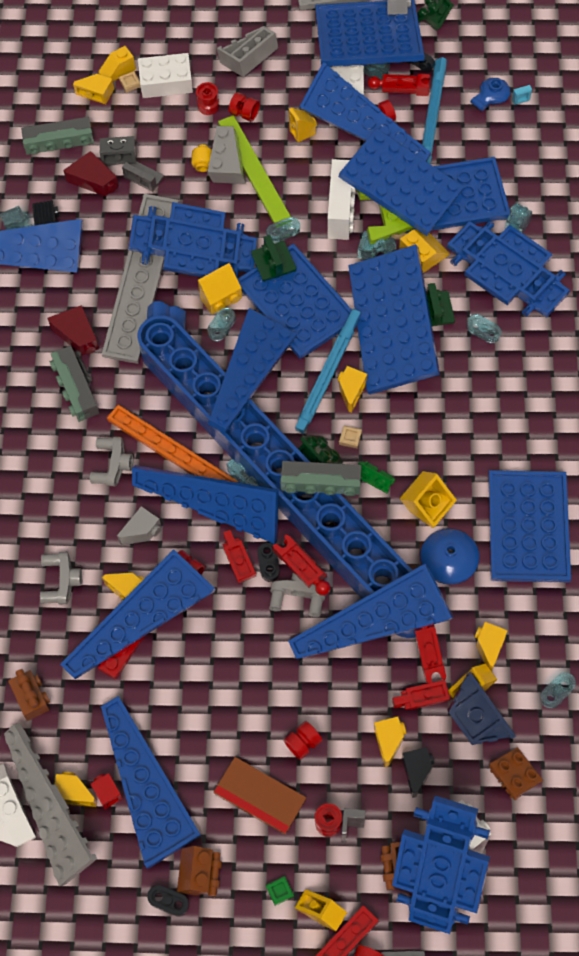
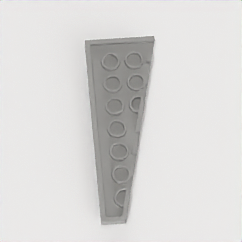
M21 723L13 724L4 733L5 741L9 746L12 760L19 774V780L22 782L26 799L32 810V816L36 821L40 838L44 843L46 855L53 868L54 877L57 879L58 885L63 886L97 860L95 854L91 855L86 846L89 842L86 837L82 838L78 832L79 825L77 821L70 818L69 807L57 786L50 783L48 779L49 772L47 769H42L39 763L40 757L38 753L32 751L31 741Z

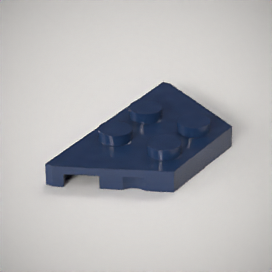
M471 672L467 673L447 711L471 745L482 744L485 741L494 742L498 741L497 739L508 737L510 739L515 738L516 735Z

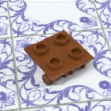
M518 747L489 764L490 772L497 778L498 783L503 782L501 787H506L505 790L509 794L510 799L517 800L523 793L543 782V779Z

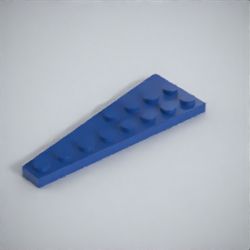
M322 63L299 106L301 110L363 141H366L377 128L426 162L431 155L429 150L407 134L403 128H400L363 94H360L336 71H333L326 63Z
M75 219L0 231V264L79 273L83 220Z
M251 308L248 309L208 425L224 434L294 341L297 333Z
M138 465L132 467V486L151 494L161 495L165 500L175 501L182 504V507L186 509L188 507L194 509L200 515L221 524H229L240 532L243 530L252 534L254 538H262L273 545L277 543L278 489Z
M173 549L60 665L74 679H77L206 598L216 589Z
M423 564L290 639L288 642L296 659H302L449 621L454 617L428 565Z
M117 696L102 705L101 709L144 865L149 869L201 837V834L120 697Z

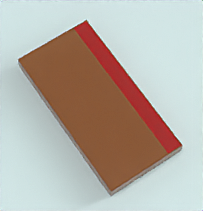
M236 757L232 760L213 792L218 797L284 835L289 831L307 799L305 796Z

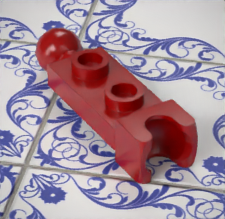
M383 74V80L372 76L368 79L367 83L368 87L373 90L382 87V92L416 94V96H428L430 75Z
M289 535L284 536L286 547L282 548L278 544L273 545V552L308 588L314 584L315 591L321 596H325L330 592V584L325 580H320L324 573L296 545V542Z
M434 624L414 629L426 682H432L431 676L435 672H438L441 678L445 680L446 673Z

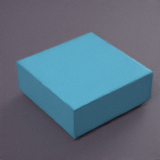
M530 85L514 89L512 97L514 105L530 101L532 92Z

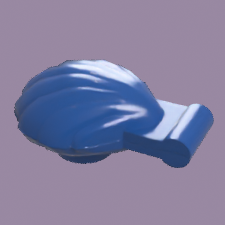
M488 78L482 82L480 93L471 99V103L481 111L490 104L504 103L511 95L510 86L505 80Z

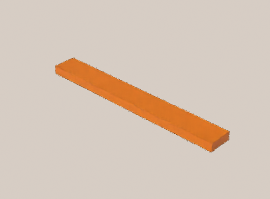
M117 405L107 417L108 422L187 473L239 483L233 477L120 405Z

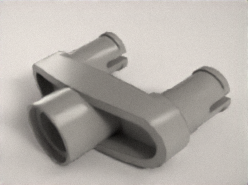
M97 437V449L112 450L110 467L107 473L91 472L90 482L91 484H107V486L115 487L119 483L122 471L132 470L133 454L125 453L122 437Z
M67 551L59 552V554H42V566H59L60 578L58 591L40 592L41 604H68L72 586L82 585L81 568L72 569Z
M292 573L291 580L275 581L271 584L270 610L281 611L283 596L291 595L310 598L309 616L320 617L325 596L317 594L315 585L308 588L295 573Z

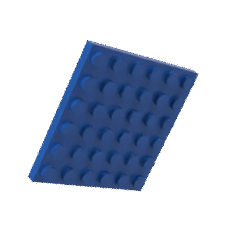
M387 0L315 5L321 65L323 62L329 67L424 61V50L414 0H411V7H408L407 14L387 15Z

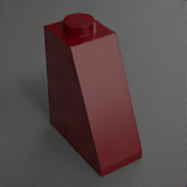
M91 151L63 170L68 183L103 196L114 192L119 187L117 176Z
M82 305L47 318L51 330L73 349L79 351L81 355L91 354L99 349L96 337Z

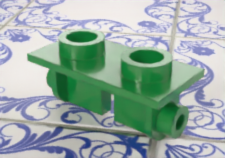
M368 461L359 462L358 465H361V480L388 494L390 486L396 480L393 478V475L383 470L377 472L378 468Z

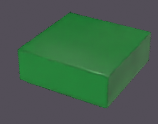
M285 876L266 885L274 906L294 897Z

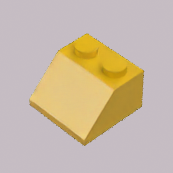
M413 229L400 238L399 250L412 245L418 246L423 273L450 255L430 233L426 236L417 229Z
M230 263L198 280L200 299L211 315L221 312L225 307L237 303L242 298V288Z
M422 471L400 497V500L409 512L431 528H434L457 501L437 473Z

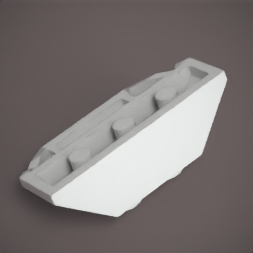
M3 763L0 765V841L19 847L35 839L36 836Z

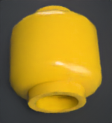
M202 144L192 150L191 164L197 171H208L212 149Z

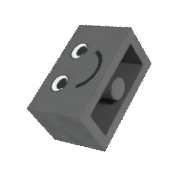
M135 137L100 138L99 153L101 161L105 165H119L126 162L129 164L136 163Z

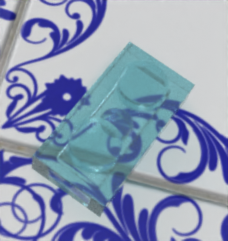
M233 459L227 463L228 473L239 483L258 485L253 476L249 477L245 473L246 470L240 463H236Z

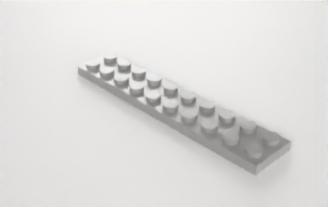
M144 194L138 215L148 216L149 207L153 206L157 208L155 215L170 218L172 202L179 203V200ZM129 250L102 357L135 364L139 363L141 352L137 333L141 324L147 320L148 306L155 300L163 269V256L150 255L149 264L145 265V262L144 264L141 263L142 253Z

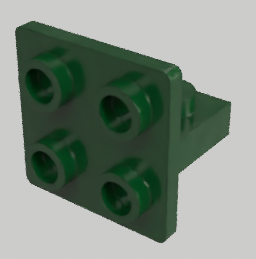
M425 0V5L417 12L418 23L425 19L435 30H438L454 4L450 0Z
M267 235L263 237L264 244L261 245L262 248L251 251L262 281L296 271V266L285 241L274 243L271 236Z
M435 283L428 284L426 295L432 327L454 324L455 318L449 292H440V290L436 289Z
M302 436L300 438L303 444L298 450L310 462L343 463L339 453L327 445L328 441L324 437Z

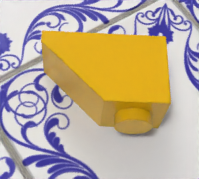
M123 46L110 53L98 73L102 76L110 77L114 82L120 76L136 70L134 56L126 46Z
M95 74L73 83L76 95L105 105L114 91L113 80L106 75Z
M289 109V130L297 142L316 134L317 123L314 117H311L309 113L303 110Z
M349 366L346 367L344 372H340L337 381L339 382V390L348 412L352 413L366 386L368 374Z
M134 573L105 574L102 577L104 584L122 600L144 580L142 576L139 575L137 577Z
M484 622L483 627H478L475 638L478 639L476 647L484 664L486 663L492 671L508 630Z
M486 663L475 666L467 672L473 674L484 691L498 680ZM467 673L448 690L453 699Z
M398 717L374 722V731L385 767L390 765L406 734L405 725L403 722L400 723Z
M62 772V774H56L55 785L67 805L97 807L95 798L81 780L75 776V773Z
M307 889L304 890L295 906L296 910L334 931L338 930L347 914L333 900Z

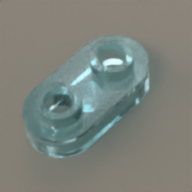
M289 217L271 224L266 229V236L270 235L274 243L293 237L300 232V222L294 217Z
M221 309L209 324L207 331L211 340L220 341L224 339L236 321L235 312L232 309Z
M472 315L468 318L467 329L470 333L488 343L499 341L501 328L497 324L480 315Z
M569 673L559 674L542 691L541 702L545 707H557L573 692L576 686V680L573 675ZM566 682L568 687H563L561 683ZM547 697H554V701H549Z

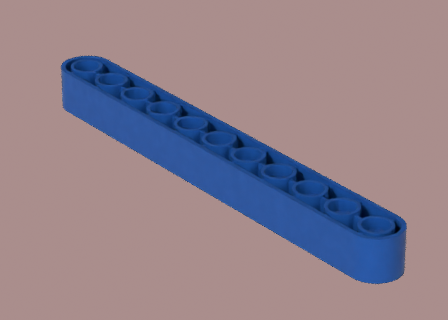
M158 315L148 318L141 324L137 338L144 364L257 486L279 490L278 509L361 599L388 585L377 583L375 578L385 576L393 582L413 571L341 494L326 495L325 493L318 492L307 494L299 491L295 493L281 491V473L273 471L282 469V461H310L251 399L225 434L208 425L226 373L173 318ZM212 392V394L204 395V393ZM253 443H261V444H262V445L257 446V447L250 446V445L253 444ZM302 495H310L313 497L309 500L298 499V497ZM326 522H336L339 524L334 528L323 526ZM361 549L365 553L360 556H354L349 551ZM414 630L396 634L404 638H415Z

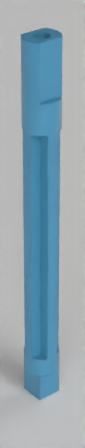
M444 57L435 60L422 145L431 152L427 161L429 164H431L441 93L447 66V59Z
M352 309L298 418L295 429L300 433L304 434L311 423L354 334V329L361 317V312Z

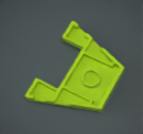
M357 190L359 200L371 199L359 190ZM379 205L384 226L368 227L367 234L369 243L374 244L380 239H388L391 235L404 233L414 229V227Z

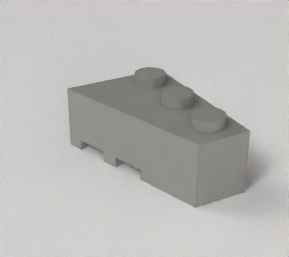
M262 26L245 34L243 39L238 41L236 39L232 40L231 44L226 47H217L220 63L244 77L278 49L276 33Z
M217 126L208 174L213 183L246 184L236 131L232 126Z

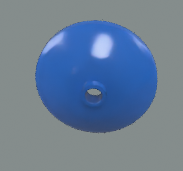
M442 529L434 532L425 540L421 548L420 559L422 565H428L435 581L453 585L468 580L475 573L479 564V550L474 540L466 533L456 529ZM452 549L454 553H448L447 550Z

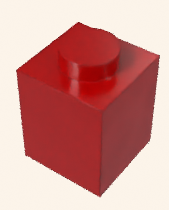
M109 773L97 776L93 780L94 782L91 783L105 810L123 800Z

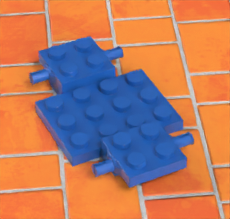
M172 202L170 218L155 215L157 208L153 206L149 207L148 216L133 215L128 250L142 253V264L144 262L145 265L149 264L150 255L163 256V270L204 277L219 267L230 263L237 279L238 272H249L254 269L251 251L256 250L257 238L243 234V223H237L236 231L225 229V212Z
M469 221L449 241L447 248L456 254L450 261L452 265L456 266L461 260L467 261L471 265L464 275L506 305L518 295V298L528 305L522 310V314L525 316L536 310L545 317H548L570 292L560 282L566 276L564 271L562 273V270L554 275L544 268L553 254L511 225L498 236L490 231L494 227L491 221H488L484 227L477 226Z
M438 796L434 797L429 811L416 807L414 817L425 819L427 823L425 836L404 829L392 883L394 887L413 893L412 897L401 893L397 897V902L409 905L410 915L408 921L450 934L455 921L469 924L470 916L459 913L458 908L477 914L490 861V856L469 850L474 835L488 839L490 830L477 827V808Z

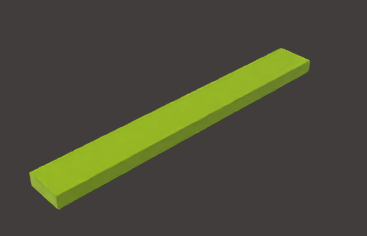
M234 115L218 121L219 126L234 127L239 139L244 172L274 226L277 228L292 222L289 212Z

